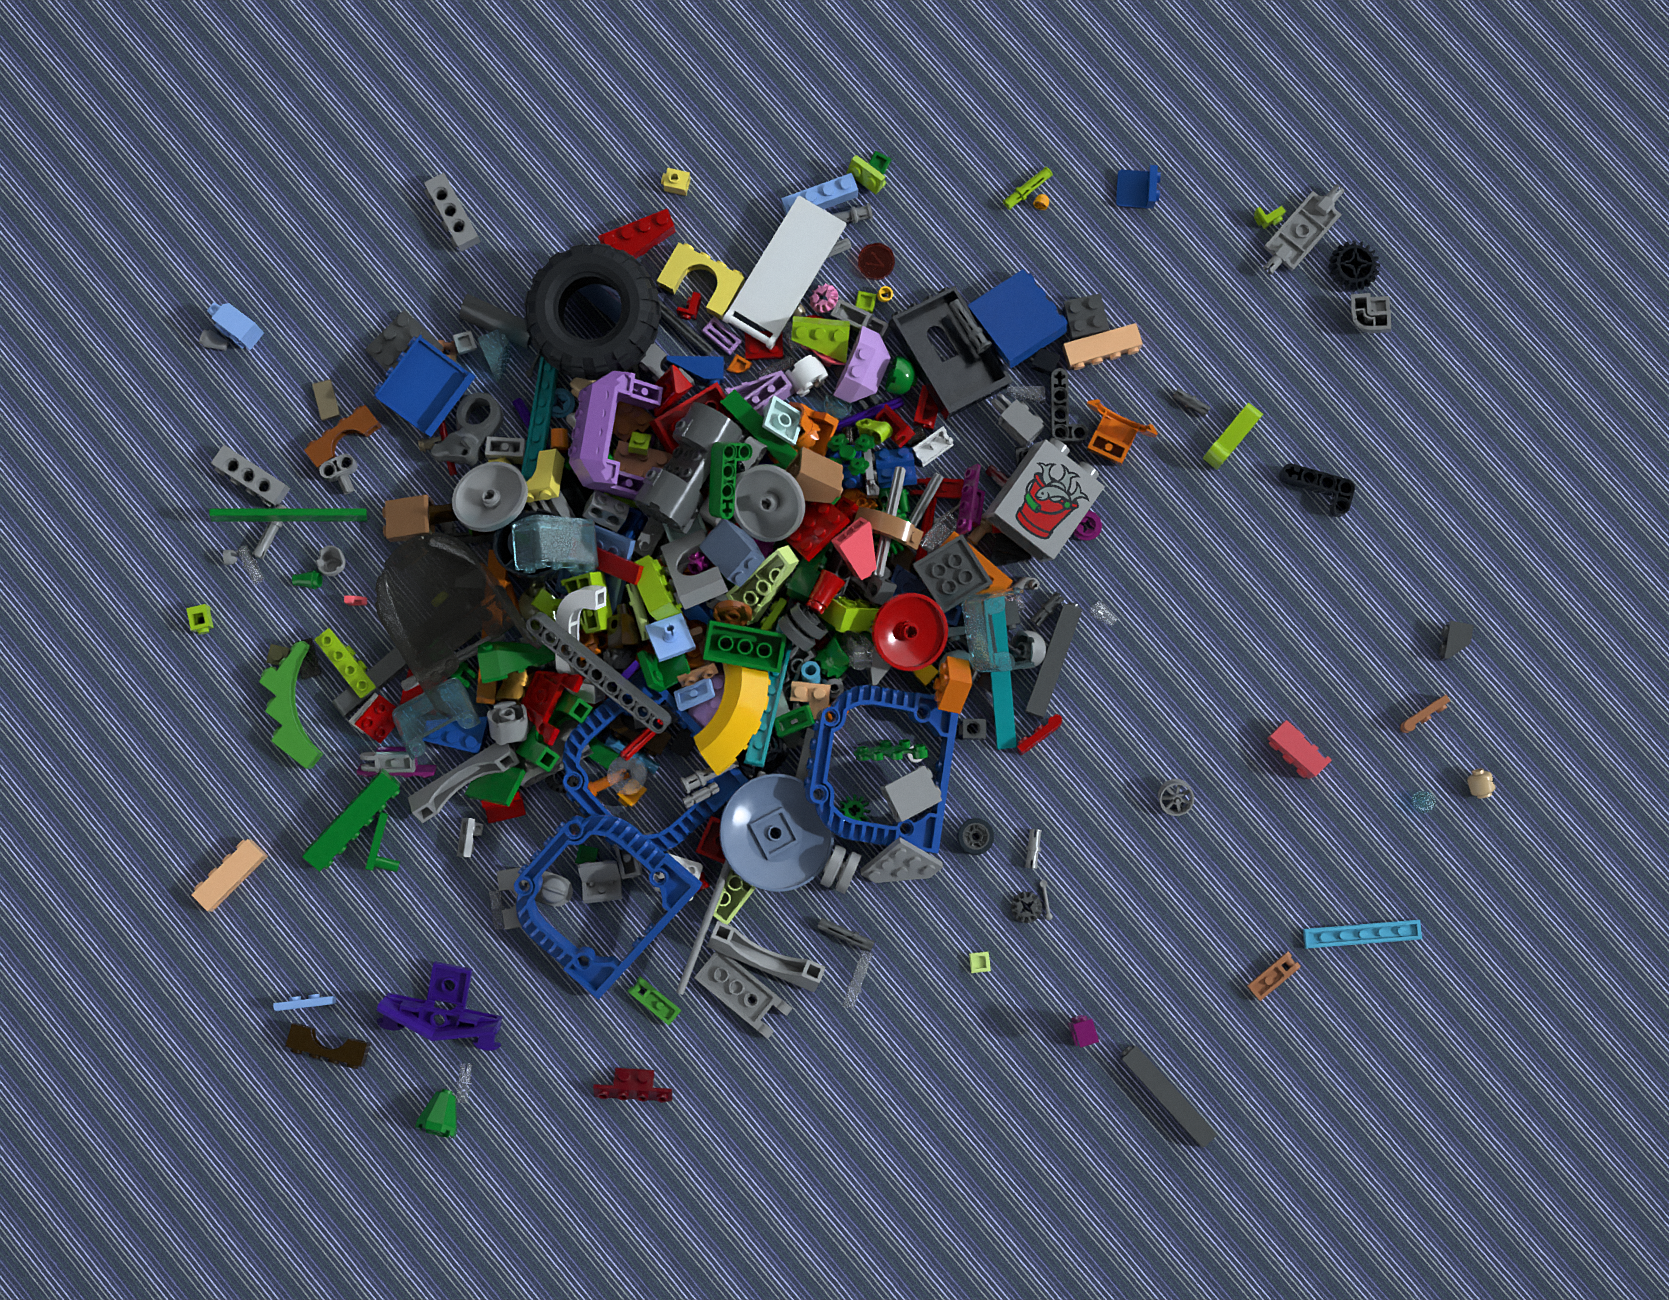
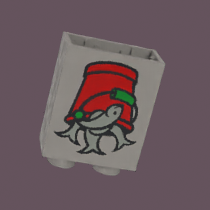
M1051 438L1050 441L1045 439L1033 444L982 516L1040 563L1055 559L1105 487L1096 480L1099 473L1094 467L1085 462L1076 464L1067 456L1070 452L1069 448L1055 438Z

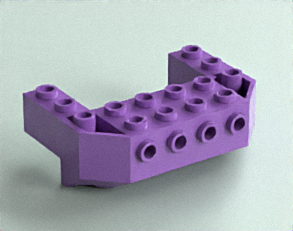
M612 371L579 392V407L575 413L576 424L572 430L571 436L573 441L569 448L568 456L570 457V466L584 487L634 500L645 478L619 471L620 462L608 459L617 403L622 401L652 410L661 405L663 387L637 380L634 373Z

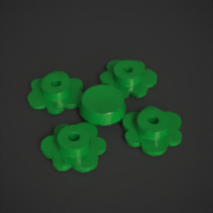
M845 434L832 436L827 446L832 452L839 451L840 458L830 457L829 459L838 464H842V460L850 461L851 465L848 466V470L852 476H857L859 473L864 474L866 472L865 469L870 466L869 462L865 461L864 457L859 459L854 457L856 456V451L865 453L868 449L874 448V437L862 434L860 438L855 440L856 445L853 448L851 445H847L849 440Z

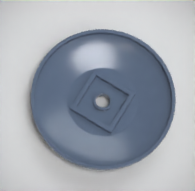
M769 774L754 778L736 790L723 810L719 835L724 857L735 874L755 888L771 892L797 889L813 880L828 861L833 848L834 833L819 818L815 804H811L806 800V789L804 788L803 780L784 774ZM814 790L813 796L818 800L821 795ZM772 828H776L779 831L777 839L772 838L770 835Z

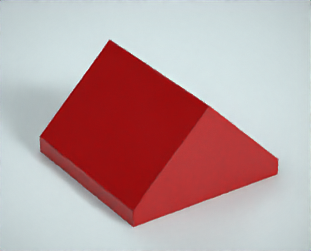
M673 364L654 384L663 387L661 405L654 408L655 416L658 417L674 408L693 387Z

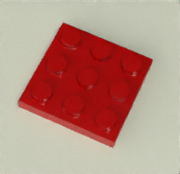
M805 501V513L800 526L784 540L809 562L850 520L832 503Z

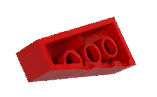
M664 209L598 236L601 244L611 245L615 249L624 250L637 259L647 253L649 249L655 245L657 246L674 234L676 230L668 209Z

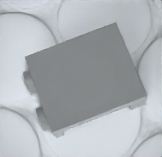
M925 765L919 766L916 770L899 779L879 787L896 822H903L942 801L940 797L941 791L937 785H934L931 779L933 775Z

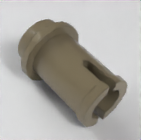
M441 436L418 440L420 452L424 451L426 453L427 450H431L432 446L435 445L434 442L441 441Z

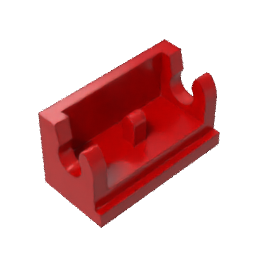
M922 385L913 425L933 430L938 407L926 386Z
M887 404L884 405V408L875 417L876 421H885L890 424L893 430L890 438L900 448L916 434Z

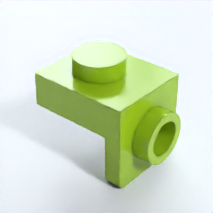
M1280 206L1266 215L1261 207H1258L1254 212V219L1259 226L1261 225L1265 229L1272 224L1275 226L1283 221L1286 211Z
M632 432L628 452L647 455L651 445V435Z

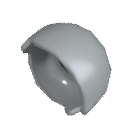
M328 545L319 550L320 556L316 563L322 574L325 576H336L343 571L346 560L339 548Z

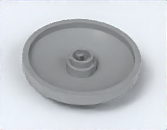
M505 462L484 463L470 470L458 482L452 497L453 511L459 521L471 530L479 532L494 531L508 525L521 513L527 501L528 486L521 472L513 465Z
M762 464L751 467L737 478L733 515L739 526L747 534L761 541L775 542L787 538L798 529L805 513V499L801 487L790 473L774 465Z

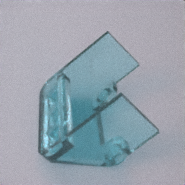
M1016 587L974 594L963 599L962 610L971 666L975 671L981 673L1002 672L1035 666L1034 662L1030 660L1015 662L1012 654L1005 651L997 652L992 614L1003 611L1006 604L1005 596L1024 593L1022 588Z

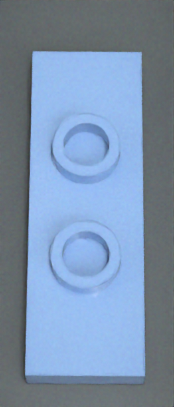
M320 994L308 995V999L301 1000V996L289 997L288 1002L273 1003L275 1011L330 1005L337 1002L336 996L320 998Z

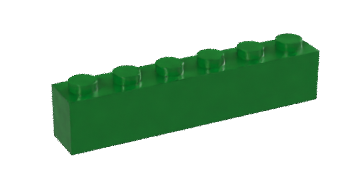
M382 768L305 849L302 857L319 872L323 868H329L334 861L333 857L336 854L341 855L347 848L346 844L350 840L354 841L359 836V830L363 826L367 827L374 818L372 816L376 812L381 813L384 810L388 799H394L399 794L400 782Z

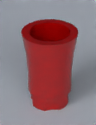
M822 569L806 606L813 612L822 615L839 590L845 585V582L837 575Z

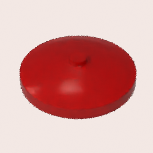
M902 593L887 600L876 613L872 625V641L878 655L888 665L904 671H916L931 665L943 652L948 638V623L943 610L933 599L918 593Z

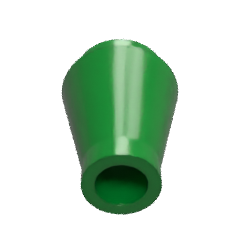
M315 570L292 576L294 586L317 589L322 586V574Z

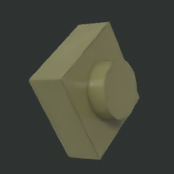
M271 644L266 663L278 666L284 657H288L291 652L290 648Z

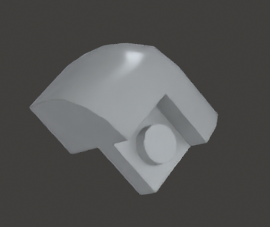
M1370 293L1351 294V316L1353 323L1359 330L1366 333L1391 332L1389 296L1370 297Z

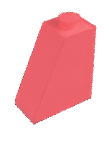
M860 517L832 539L831 542L852 574L858 579L863 580L868 578L877 567L871 524L866 519Z

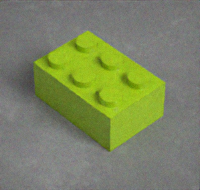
M649 554L634 562L644 566L637 587L649 614L659 621L682 613L680 608L683 606L681 603L678 604L675 599L674 592L676 590L673 591L670 582L666 578L665 567L661 566L658 560H654Z

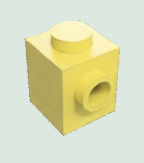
M667 168V172L663 173L661 180L664 191L686 196L691 180L690 172Z

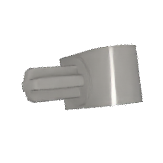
M339 455L320 466L321 476L329 482L338 480L345 495L354 491L349 475L357 470L358 464L351 455ZM351 460V465L348 468H344V462ZM329 468H334L333 474L326 476V471Z

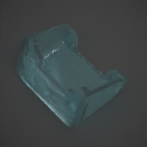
M451 678L396 707L392 712L395 726L412 760L425 752L426 746L422 738L457 720L459 725L466 729L481 723L474 702L462 682L457 678Z

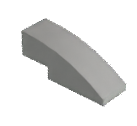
M841 299L838 300L830 314L836 320L850 321V328L858 333L862 326L879 333L883 342H885L891 331L888 323Z

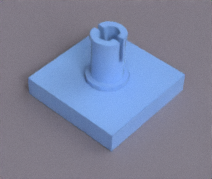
M682 613L645 625L646 633L659 662L696 649Z

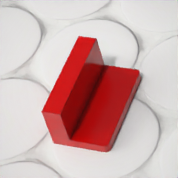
M516 792L510 806L481 801L490 824L526 815L521 792Z

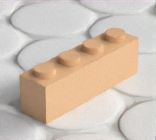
M1134 323L1064 343L1062 350L1068 369L1074 368V370L1084 368L1086 364L1092 363V365H1097L1107 358L1114 360L1120 358L1121 354H1135L1139 352L1143 343L1137 324Z
M242 840L236 846L237 850L233 854H228L222 860L223 864L219 868L216 867L208 874L209 878L205 882L202 881L195 886V892L192 896L206 911L213 912L268 857L253 840Z

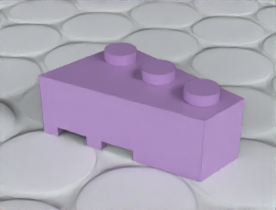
M782 370L759 377L758 380L744 382L742 385L733 388H725L728 395L735 389L761 416L764 415L763 408L769 403V399L773 395L784 401L795 393L792 384Z

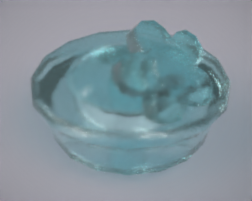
M1420 791L1413 795L1411 803L1416 811L1427 813L1434 809L1436 800L1431 793Z

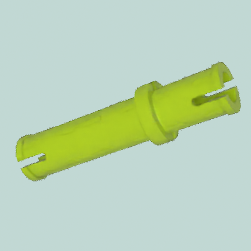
M1045 166L1021 187H1016L1014 192L1003 200L1005 207L1011 210L1021 200L1027 199V195L1053 176L1051 170Z

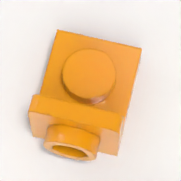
M632 777L622 790L617 792L619 796L618 801L625 807L628 805L633 807L647 789Z

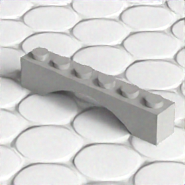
M494 743L408 797L412 813L424 823L437 815L446 802L469 782L484 775L505 772L510 767H514L520 763L515 747L511 743L505 745Z
M717 921L706 946L811 992H815L826 968L808 959L788 957L769 951L750 941L736 928Z

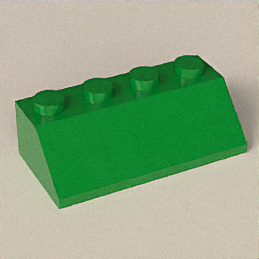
M708 619L703 659L780 673L787 636L781 632Z

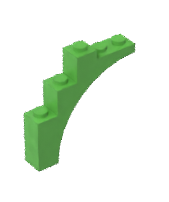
M299 641L291 647V653L288 657H284L280 661L279 668L270 666V668H266L262 672V678L259 682L276 695L267 703L265 712L278 721L282 727L279 726L273 732L274 737L271 741L304 768L312 769L323 753L307 736L298 717L295 697L297 676L302 661L311 648L307 642Z

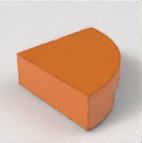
M736 354L727 371L733 374H740L749 370L753 364Z

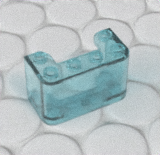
M532 515L512 523L516 570H524V573L536 572L535 569L551 567L552 570L567 568L568 573L575 577L585 572H593L595 568L599 567L594 520Z

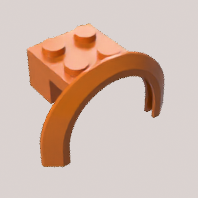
M1098 399L1087 402V406L1103 416L1087 447V451L1119 466L1122 465L1137 433L1150 437H1156L1158 434L1152 424L1143 425L1124 418L1104 407Z

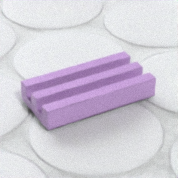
M715 317L701 330L704 335L729 356L742 343L741 339ZM713 323L730 336L735 343L733 344L712 326ZM710 329L731 348L728 349L723 343H721L707 330Z

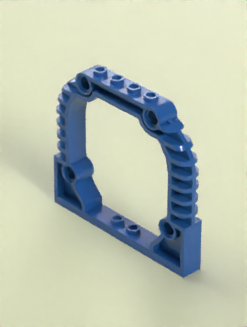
M642 668L628 680L658 705L664 702L679 718L677 722L684 729L688 728L693 740V737L703 730L685 710L680 711L677 708L675 698L667 690L660 693L647 686ZM626 694L628 699L633 700L631 695ZM610 697L587 716L583 723H579L572 730L563 749V767L566 775L562 783L567 791L565 795L572 803L574 801L580 806L578 810L585 817L611 814L587 788L589 783L588 775L579 765L582 751L597 734L619 715L633 716ZM737 767L709 780L705 786H700L698 790L708 787V785L715 782L719 787L718 793L697 804L695 803L671 826L663 831L644 836L662 852L674 848L749 780ZM575 777L578 780V785L570 787L567 784L568 778ZM605 837V840L611 846L615 844L617 848L625 851V849L620 844H618L617 842L613 841L608 837Z
M872 685L856 686L844 691L832 702L830 707L821 709L817 714V718L814 719L815 724L812 725L814 738H811L809 749L812 750L811 758H808L806 765L809 771L808 777L804 779L806 800L811 804H815L816 812L823 824L839 837L889 846L897 838L901 837L926 853L938 854L958 713L939 710L935 696L928 694L911 693ZM857 706H873L908 713V717L913 723H925L934 737L942 738L939 760H937L935 765L937 776L933 781L934 785H937L941 791L940 797L942 801L932 806L931 813H923L914 821L909 819L903 822L895 821L892 826L846 817L833 805L834 789L827 781L834 732L843 727L848 710ZM918 709L923 711L922 719L917 716ZM827 712L832 715L831 722H827L825 719ZM815 789H818L821 794L818 800L813 796ZM902 824H905L907 827L905 834L900 831Z
M605 814L593 815L584 819L576 815L572 816L566 823L562 821L555 829L557 831L554 837L550 835L543 842L545 847L541 851L537 849L530 857L532 862L529 865L525 863L519 869L518 873L520 875L514 883V889L518 894L516 911L520 925L529 938L555 958L557 962L564 966L563 970L599 1000L700 889L702 882L670 854L662 852L640 831L633 827L632 824L622 818ZM571 824L578 825L580 831L573 830ZM590 835L606 836L612 839L650 871V883L654 887L660 888L662 907L667 910L655 924L651 922L644 930L646 934L642 938H636L631 945L633 948L621 961L616 956H596L595 951L590 947L577 948L546 922L538 912L535 897L543 884L542 874L568 845L582 844ZM661 872L665 878L660 879L655 873ZM521 881H527L530 887L523 886ZM580 956H586L589 961H582Z

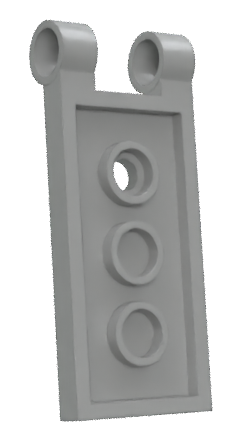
M715 951L694 977L767 1039L773 1034L774 1030L761 1021V1019L774 1005L786 1016L793 1009L732 957ZM754 996L756 999L755 1003L750 1004L748 998Z

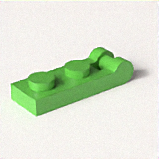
M639 976L636 979V984L627 991L669 1026L682 1010L643 977ZM642 987L647 989L643 996L639 993Z

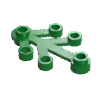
M909 739L899 740V745L896 746L891 745V740H881L880 745L876 747H857V750L853 751V755L856 756L858 761L869 759L879 761L883 760L884 756L892 760L903 759V754H912L914 759H924L928 757V749L925 747V744H916L914 748L907 749L910 748Z

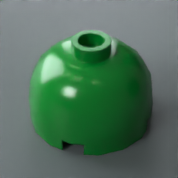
M897 355L892 362L894 366L891 371L889 370L885 391L900 395L908 392L911 386L915 387L918 376L915 375L916 369L912 362Z

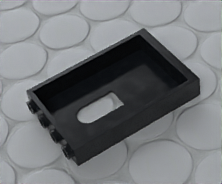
M956 286L951 288L945 287L938 292L939 294L935 296L929 295L923 299V302L919 304L915 302L903 312L901 310L891 315L892 318L888 323L945 420L1007 389L1013 382L992 346L978 354L973 342L968 340V333L949 307V304L959 299L976 326H980ZM960 311L959 313L961 314L965 322L968 323V321ZM931 327L941 328L957 355L942 362L927 337L928 329Z

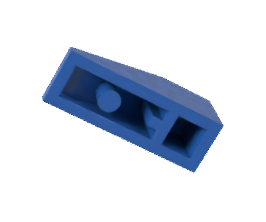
M667 356L668 365L671 366L673 364L678 369L682 368L688 375L708 383V385L716 382L719 385L724 383V357Z

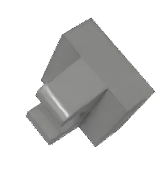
M471 330L453 335L452 338L458 355L477 350Z

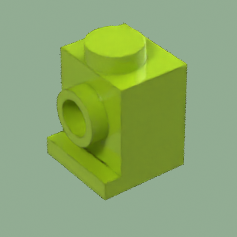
M202 604L186 608L191 631L202 635L209 633V629L214 628L210 606ZM204 618L205 623L200 624V619Z

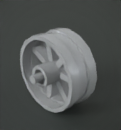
M1170 779L1161 785L1158 791V800L1162 809L1167 814L1181 816L1192 808L1194 794L1190 785L1185 781ZM1177 785L1176 790H1172L1170 787ZM1181 785L1187 788V790L1179 793ZM1165 790L1170 792V795L1162 796ZM1190 793L1189 800L1182 798L1183 796ZM1162 800H1171L1166 807ZM1182 802L1186 803L1184 807L1180 808L1179 804ZM1175 804L1177 809H1170V807Z

